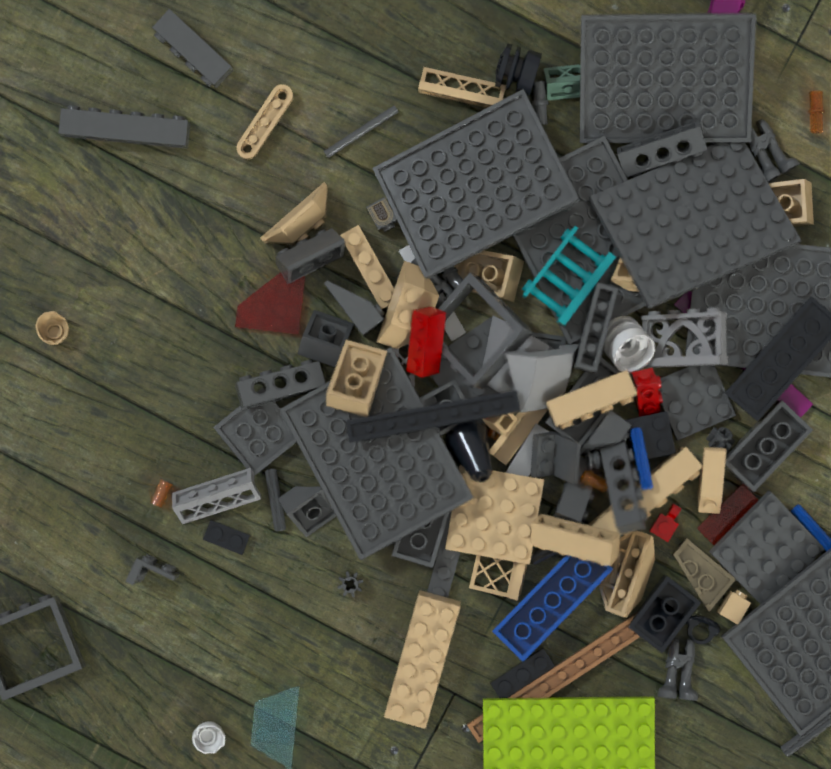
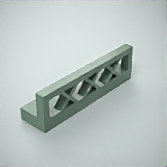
M580 64L544 68L547 100L580 97V75H572V73H580ZM549 75H560V77L550 78Z

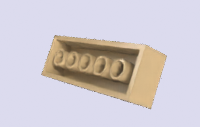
M679 447L675 454H671L650 472L653 489L642 490L643 500L640 501L641 507H645L648 518L652 515L650 511L654 507L660 508L668 501L666 497L680 492L685 487L683 485L685 481H692L701 474L699 470L703 466L687 447ZM640 481L637 483V488H641ZM634 504L627 505L625 510L632 509ZM611 505L588 524V526L619 533L615 525ZM631 532L625 533V534H620V536H621V535L627 536V535L630 534Z
M419 590L386 706L385 718L426 729L461 601Z

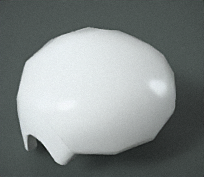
M203 722L194 730L192 742L195 748L204 754L216 753L225 745V733L221 726L215 722Z

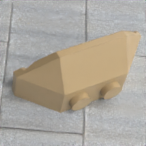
M323 182L261 236V240L264 243L295 245L297 242L307 239L309 237L308 233L313 228L315 231L318 230L325 223L324 219L326 218L327 184Z
M404 261L376 342L395 349L409 344L413 310L429 306L436 307L439 294L431 279H425L419 266Z
M633 531L627 536L624 535L620 538L619 557L611 565L613 571L599 584L606 611L626 618L642 600L655 562L652 535Z

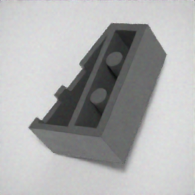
M580 456L578 483L572 484L565 481L564 489L556 504L557 508L553 517L576 523L585 522L589 512L585 510L587 503L591 504L595 495V491H592L594 484L598 485L602 476V472H599L600 469L592 468V470L588 471L585 458Z

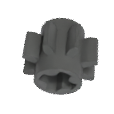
M714 427L706 440L710 441V448H726V453L735 442L732 439V432L725 427H720L719 429Z
M346 571L347 577L338 578L342 581V585H339L337 588L344 589L343 596L351 593L352 597H355L356 590L362 592V588L358 587V585L363 582V579L358 580L356 578L358 572L352 576L349 571ZM351 579H354V585L356 587H351L350 589H347V583H345V581H350Z

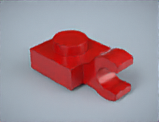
M673 503L666 516L659 513L649 531L669 542L679 525L674 519L682 508Z

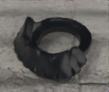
M691 615L686 622L688 637L696 644L710 642L721 631L718 623L705 616ZM699 623H705L709 626V636L704 640H698L692 635L693 628L699 625Z

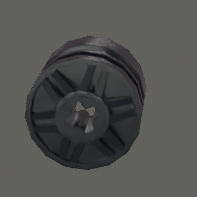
M507 43L506 48L500 55L495 72V86L500 88L502 79H506V90L510 88L512 82H516V93L524 89L526 95L530 96L542 53L528 50L525 57L522 58L520 57L521 47L518 46L515 55H512L510 52L513 44Z

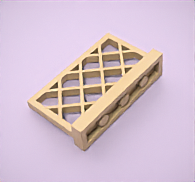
M476 555L469 588L513 600H520L528 564L513 562V568L505 573L499 563L502 559L497 560L493 558L495 562L484 567L480 561L481 556ZM497 564L503 575L492 580L487 569ZM482 572L485 573L490 581L484 587L475 585L476 577ZM505 577L509 584L507 592L499 591L495 582ZM492 585L494 589H490L487 587Z

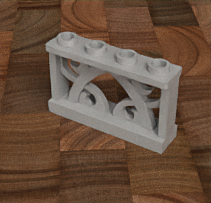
M707 308V312L701 313L700 309H687V313L680 314V310H668L665 315H661L660 311H650L647 316H641L642 329L654 342L658 343L654 358L645 367L728 365L726 351L727 313L720 312V308ZM690 319H699V321L696 324ZM668 320L676 321L672 325H670ZM713 320L716 323V330L707 337L705 333L710 332L712 326L706 328L705 322ZM657 322L663 324L662 330L656 329L657 333L662 335L661 339L653 335V326ZM683 326L690 329L698 338V340L689 345L685 357H683L680 347L670 341L673 335ZM716 339V355L710 342ZM702 344V346L697 347L700 349V353L695 354L694 348L697 345ZM667 345L674 348V354L671 356L668 354L670 348H666Z

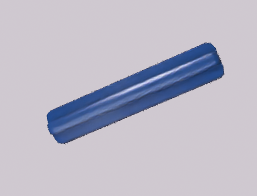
M633 428L630 430L641 488L642 490L653 489L643 432L641 428Z
M797 504L791 509V513L823 546L824 550L828 551L831 548V538L801 505Z

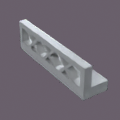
M251 468L173 492L172 508L181 523L185 524L261 500V494L254 483V472ZM250 489L253 492V494L249 496L241 494L243 491ZM225 497L233 498L230 502L221 501ZM209 503L213 504V507L207 509L202 507V505ZM189 509L194 512L184 516L182 511Z

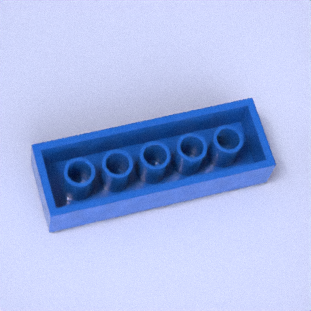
M566 555L492 632L524 662L613 571V568L609 565H600L594 561L580 560L578 557Z

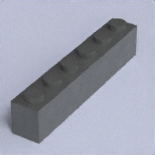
M67 106V109L61 108L58 134L69 138L188 149L190 122L185 120L183 116H173V119L164 118L162 114H152L151 117L143 116L141 112H131L130 115L122 114L120 110H110L109 113L101 112V109L89 108L88 111L80 110V107Z

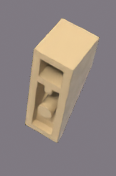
M704 447L703 467L701 468L697 493L699 513L720 514L726 448Z

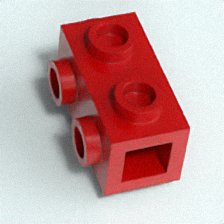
M653 368L632 372V381L637 392L634 401L639 417L660 413V403H663L661 391H658L659 388H662L659 375L655 376Z

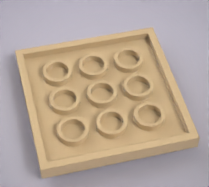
M460 465L459 471L474 499L452 510L445 549L530 564L533 550L531 523L539 515L544 479L492 470L489 479L480 483L473 481L463 466Z

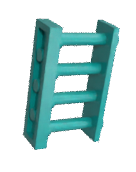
M576 226L572 230L567 228L560 238L563 240L561 245L533 281L529 279L522 288L524 291L522 297L524 299L531 293L556 312V316L559 317L556 323L561 327L565 326L616 258L610 252L606 256L603 254L599 255L574 236V233L578 230ZM568 242L595 262L597 268L593 273L585 271L561 253ZM555 259L583 279L582 282L585 284L580 290L572 288L548 269ZM542 276L570 296L569 299L572 301L567 307L559 305L535 286Z

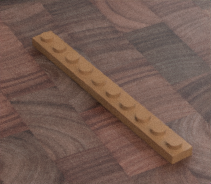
M636 613L508 698H548L640 637L628 628ZM483 714L467 723L468 728L478 743L483 741Z

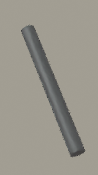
M395 106L390 107L323 152L327 158L331 157L397 114V108Z

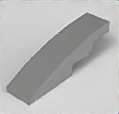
M535 424L505 473L528 477L531 473L533 435L549 431Z

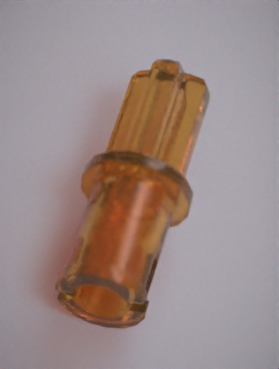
M816 90L809 92L810 110H808V114H810V132L813 134L823 132V113H825V110H823V91Z

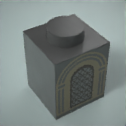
M385 197L366 207L378 232L381 230L387 232L395 227L394 223L397 222V219Z

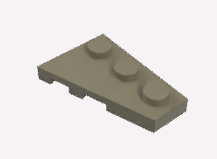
M687 538L684 539L672 554L706 610L710 612L736 579Z

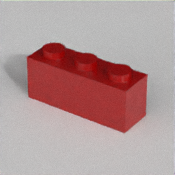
M432 306L413 310L407 372L421 378L440 372L446 312Z

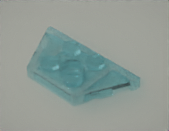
M295 686L258 700L254 706L251 746L258 751H262L269 758L278 761L287 769H292L300 686Z

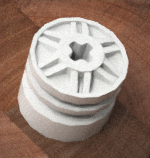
M620 316L609 322L602 350L618 370L622 372L628 370V373L641 370L650 362L655 352V344L634 318Z

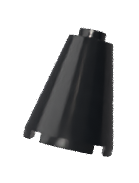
M469 421L453 428L454 432L451 435L448 432L446 435L448 447L473 481L480 483L487 481L492 474L488 432L485 424L482 423L480 425L477 424V421Z

